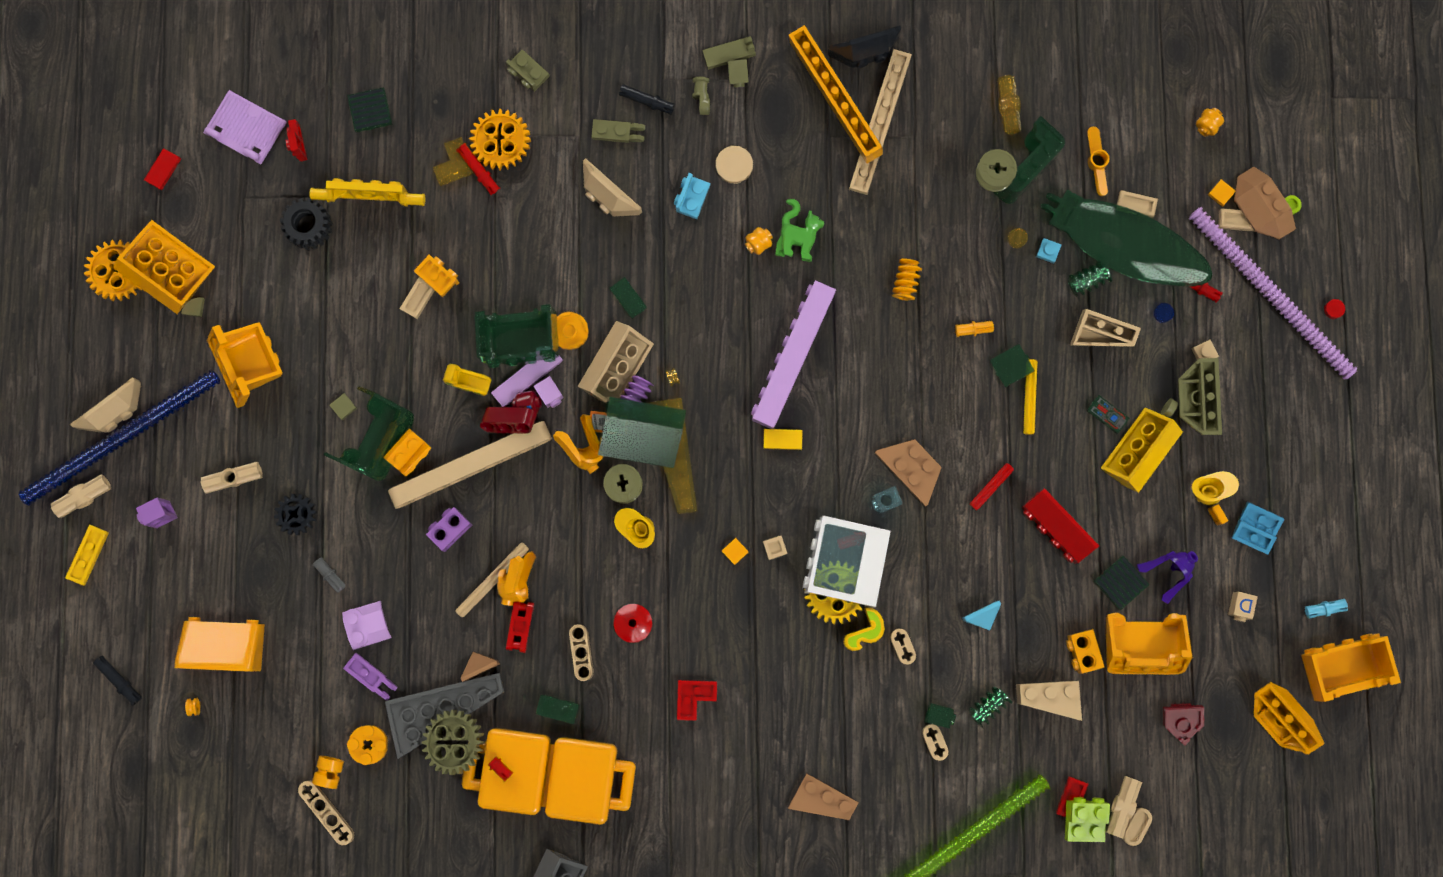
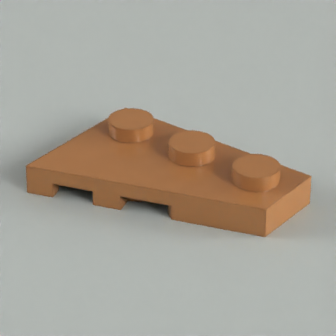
M806 773L788 809L850 820L858 802Z

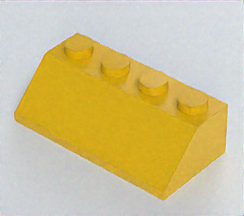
M1144 408L1101 469L1123 486L1139 493L1183 431L1173 419Z

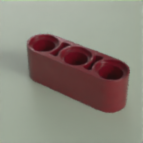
M488 407L485 410L480 427L490 433L528 434L532 431L537 413L530 408Z

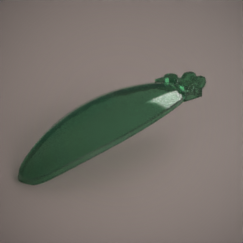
M1069 190L1065 191L1062 198L1047 193L1046 198L1058 204L1056 209L1045 203L1041 205V209L1053 214L1048 223L1049 225L1066 232L1089 256L1120 274L1145 282L1170 286H1198L1208 283L1212 279L1211 267L1199 251L1168 227L1140 212L1109 202L1084 199Z

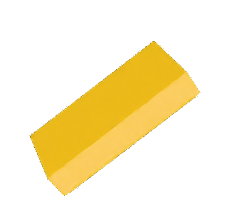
M764 429L763 449L802 450V430Z

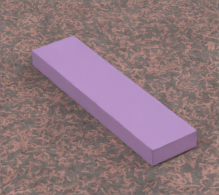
M550 345L491 393L502 407H506L512 402L517 393L525 392L563 360Z

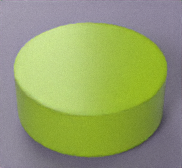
M1294 195L1285 198L1292 209L1293 215L1301 209L1300 199Z

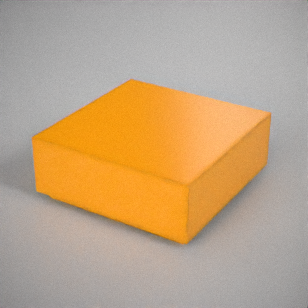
M1221 179L1208 196L1223 207L1236 191Z
M1219 504L1208 508V512L1217 526L1228 521Z
M736 538L722 550L734 565L749 553Z

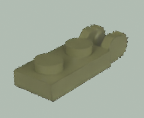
M593 119L592 139L629 143V141L644 142V136L630 135V131H644L645 125Z

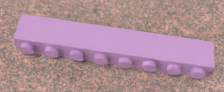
M815 281L813 285L809 284L805 293L808 296L806 302H801L797 311L800 315L798 319H793L790 329H792L790 337L786 335L782 344L785 348L782 354H777L774 361L777 364L774 371L770 370L766 379L769 383L766 388H762L759 394L761 401L759 405L755 404L752 409V421L774 429L835 295L836 289L818 281Z

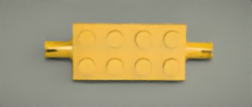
M334 178L332 181H326V189H310V199L327 200V202H335L337 198L398 201L405 207L408 205L425 206V194H410L400 182L391 181L389 184H382L381 181L372 180L370 183H363L362 180L353 179L351 182H344L343 179Z

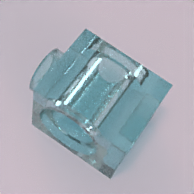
M896 486L873 495L874 500L871 501L874 510L879 511L880 514L903 504ZM888 496L891 504L884 506L881 503V497Z

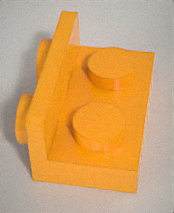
M428 255L414 272L443 297L455 284H459V281L456 279L458 275L450 268L447 271L443 267L444 263L437 256L433 258Z
M408 429L384 458L404 476H407L427 456L431 447L411 429Z

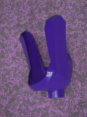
M1172 551L1154 560L1136 564L1139 572L1146 573L1170 559L1172 560L1170 569L1183 573L1184 579L1179 580L1172 589L1163 594L1162 601L1169 604L1176 593L1193 577L1194 563L1198 561V557L1193 551L1189 553H1175Z

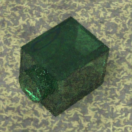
M929 703L924 722L950 729V725H954L956 714H954V709Z

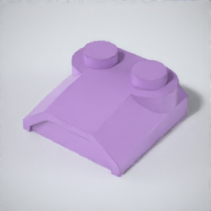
M381 601L342 612L347 637L353 650L392 638L384 617Z

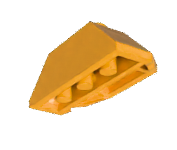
M1270 682L1255 692L1254 717L1281 747L1310 754L1324 745L1314 720L1287 689Z

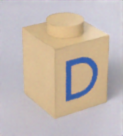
M1233 592L1228 615L1234 616V620L1240 622L1253 619L1258 596Z

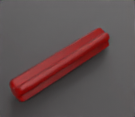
M1006 463L970 502L971 507L978 510L1014 471V468Z

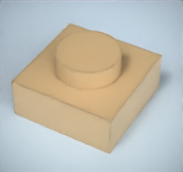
M1211 340L1192 348L1196 359L1219 357Z
M782 536L763 541L769 560L787 554Z

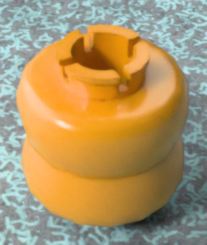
M1216 108L1205 109L1201 117L1196 121L1197 131L1203 136H1214L1218 132L1219 127L1224 123L1222 112Z
M758 227L753 233L745 237L747 242L745 246L751 254L754 252L760 255L765 249L772 246L771 239L773 237L767 229L763 230L761 227Z

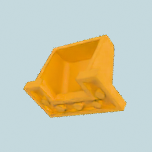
M260 322L223 333L220 325L212 327L207 342L236 407H242L250 395L249 391L281 377L282 370L279 366L278 355L273 353L269 336L265 335Z

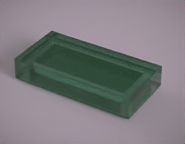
M625 277L609 288L632 319L647 309V306Z

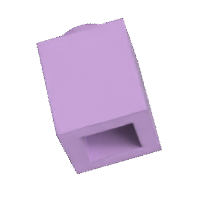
M550 376L534 386L547 408L558 406L562 402L561 399L564 398Z

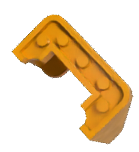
M1120 613L1108 614L1106 617L1107 671L1111 674L1176 675L1185 672L1192 659L1186 615L1172 613L1163 622H1126L1125 616Z
M189 617L188 621H184L174 668L261 671L265 624H258L259 620H247L245 624L200 622L201 618Z

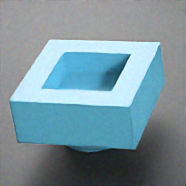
M1043 238L1036 257L1054 264L1061 244Z

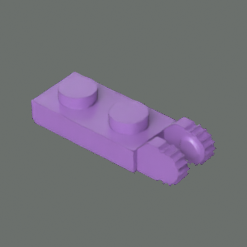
M355 653L343 668L368 689L376 692L387 701L390 698L389 694L378 688L382 682L391 690L395 691L398 688L392 681L386 678V675L358 653Z

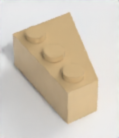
M1084 309L1082 310L1070 346L1132 347L1135 346L1141 328Z
M1079 681L1016 684L1018 704L1082 721Z

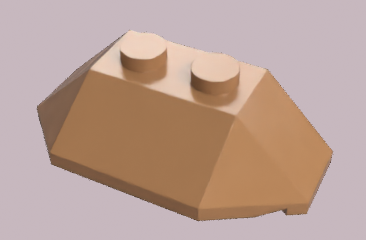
M1252 167L1237 177L1234 201L1255 232L1281 239L1296 229L1291 207L1268 175Z

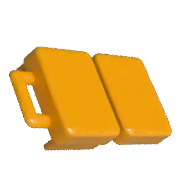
M494 728L488 732L487 742L479 746L484 751L478 753L485 754L481 779L474 778L476 765H469V771L463 770L462 787L466 790L479 791L478 805L483 809L536 815L540 812L541 807H546L545 813L550 818L601 825L607 821L609 809L629 810L636 766L631 761L616 760L617 747L614 744L561 737L555 741L554 745L550 744V738L544 734ZM496 756L501 758V761L513 772L505 782L493 770H489L488 764ZM614 771L623 772L620 798L611 797Z

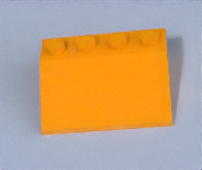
M151 220L116 259L113 268L178 314L215 266Z

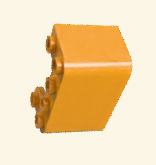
M1379 633L1360 636L1361 640L1354 641L1353 638L1342 640L1341 645L1335 646V643L1323 645V648L1315 647L1304 650L1305 654H1302L1301 657L1314 701L1326 702L1334 700V698L1373 687H1381L1388 683L1390 685L1401 683L1388 636H1380Z

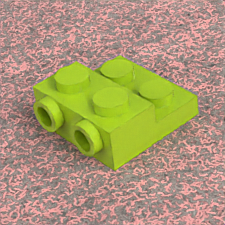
M1074 797V800H1067L1065 840L1070 842H1105L1106 824H1109L1110 804L1105 802L1104 798H1092V801H1086V798Z

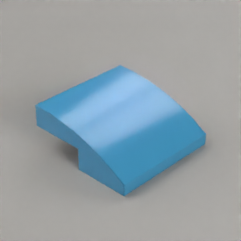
M1247 501L1232 538L1268 555L1277 539L1276 534L1284 518Z

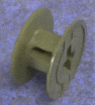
M1001 149L990 150L982 156L977 165L976 179L988 191H1002L1008 188L1015 178L1017 172L1016 161L1007 151Z
M618 464L607 471L603 487L606 494L613 501L619 504H628L640 496L642 479L634 467L627 464ZM621 476H624L625 482H628L625 485V492H622L621 486L618 487V484L621 483Z

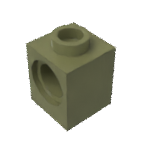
M747 59L727 61L729 84H733L734 87H744L745 83L749 82Z

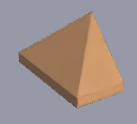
M473 652L461 676V680L465 682L500 665L498 660Z

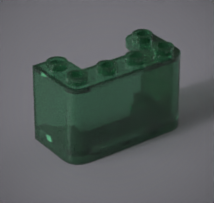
M1042 116L1034 122V127L1024 139V145L1031 154L1019 165L1015 178L1008 188L993 192L1005 203L1011 204L1017 201L1055 161L1065 145L1064 137Z
M551 304L541 305L540 311L535 308L533 312L504 315L492 313V315H485L484 311L475 312L477 358L488 365L489 368H497L500 364L516 366L520 362L535 364L540 360L554 362L559 357L557 313Z

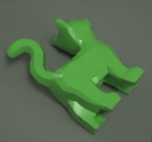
M787 199L786 203L791 205L793 209L785 213L782 218L781 236L777 242L775 255L792 257V246H800L802 261L811 262L812 256L809 253L815 243L816 232L823 228L824 221L818 216L813 215L812 211H809L805 220L806 228L790 224V219L797 216L800 212V204L795 199Z

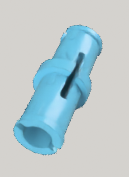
M1345 599L1333 602L1323 601L1318 605L1305 606V613L1308 619L1323 615L1327 617L1333 613L1348 611V605Z

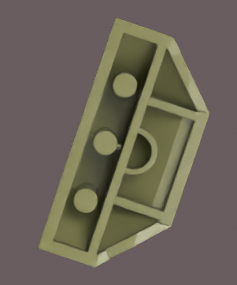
M1199 358L1178 379L1179 417L1201 435H1222L1218 358Z

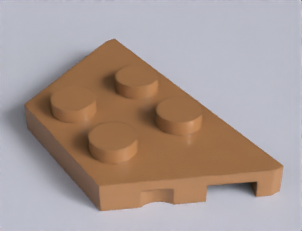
M915 439L877 450L875 452L877 457L926 507L931 498L941 466Z

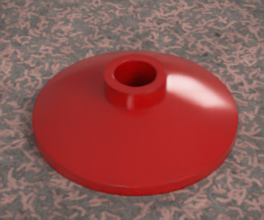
M625 605L615 615V632L626 642L635 643L642 641L649 635L652 629V617L648 610L641 605ZM631 619H634L636 621V625L634 627H631L629 625V621Z

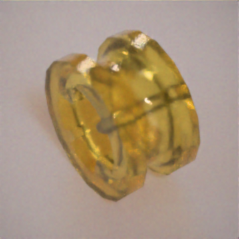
M672 368L671 371L665 370L671 387L674 383L680 384L675 368Z

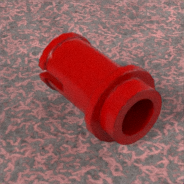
M497 756L488 764L489 770H493L503 782L513 774L501 761V758Z

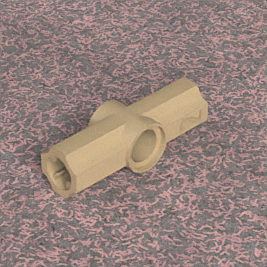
M254 462L233 469L227 468L222 472L201 477V485L205 494L261 479L263 473L259 462ZM234 473L235 480L230 483L228 477Z
M101 474L85 484H79L71 488L68 494L51 503V509L58 518H62L76 509L90 505L94 501L93 499L109 491L111 485L108 479Z
M1127 776L1124 777L1119 794L1116 795L1112 803V814L1105 832L1123 839L1129 819L1135 813L1136 799L1142 782Z

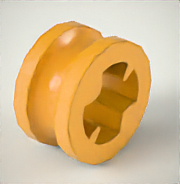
M198 698L186 700L185 710L187 716L200 714V701Z

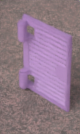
M229 90L203 133L261 165L287 122ZM218 126L223 130L221 131V133H219L218 131L214 130V128ZM254 146L261 150L259 154L252 151Z

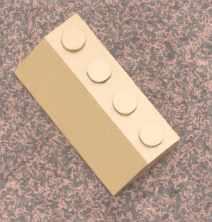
M616 321L578 387L616 409L617 402L621 401V395H624V390L629 387L628 383L633 381L632 376L637 374L654 344L632 327Z

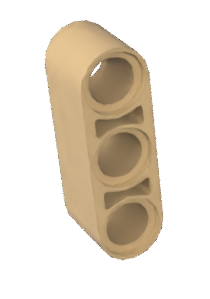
M574 625L569 631L574 673L578 680L587 681L592 678L594 672L589 634L585 626ZM577 628H582L584 631L581 639H577L574 636V631ZM580 647L585 648L587 652L586 656L582 659L576 654L577 649ZM581 667L589 669V675L586 678L581 677L579 674Z

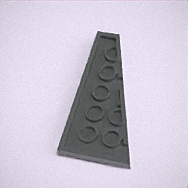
M500 673L385 701L397 759L422 745V741L427 740L423 733H429L426 726L433 725L431 719L437 720V714L443 715L444 711L451 712V710H457V713L464 711V715L470 714L504 693Z

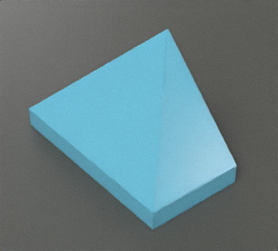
M995 601L962 619L964 622L990 630L1001 602Z

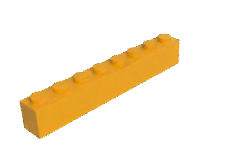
M805 25L790 33V44L866 164L883 155L881 144Z

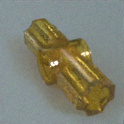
M1006 75L998 78L999 112L1003 117L1005 134L1012 135L1022 130L1019 114L1021 104L1020 98L1017 96L1014 76Z

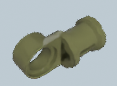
M695 77L693 78L695 85L692 98L700 100V115H710L709 94H707L709 78Z

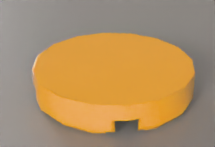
M565 312L558 315L554 319L550 330L556 345L567 350L577 349L582 346L587 340L589 333L585 319L574 312Z

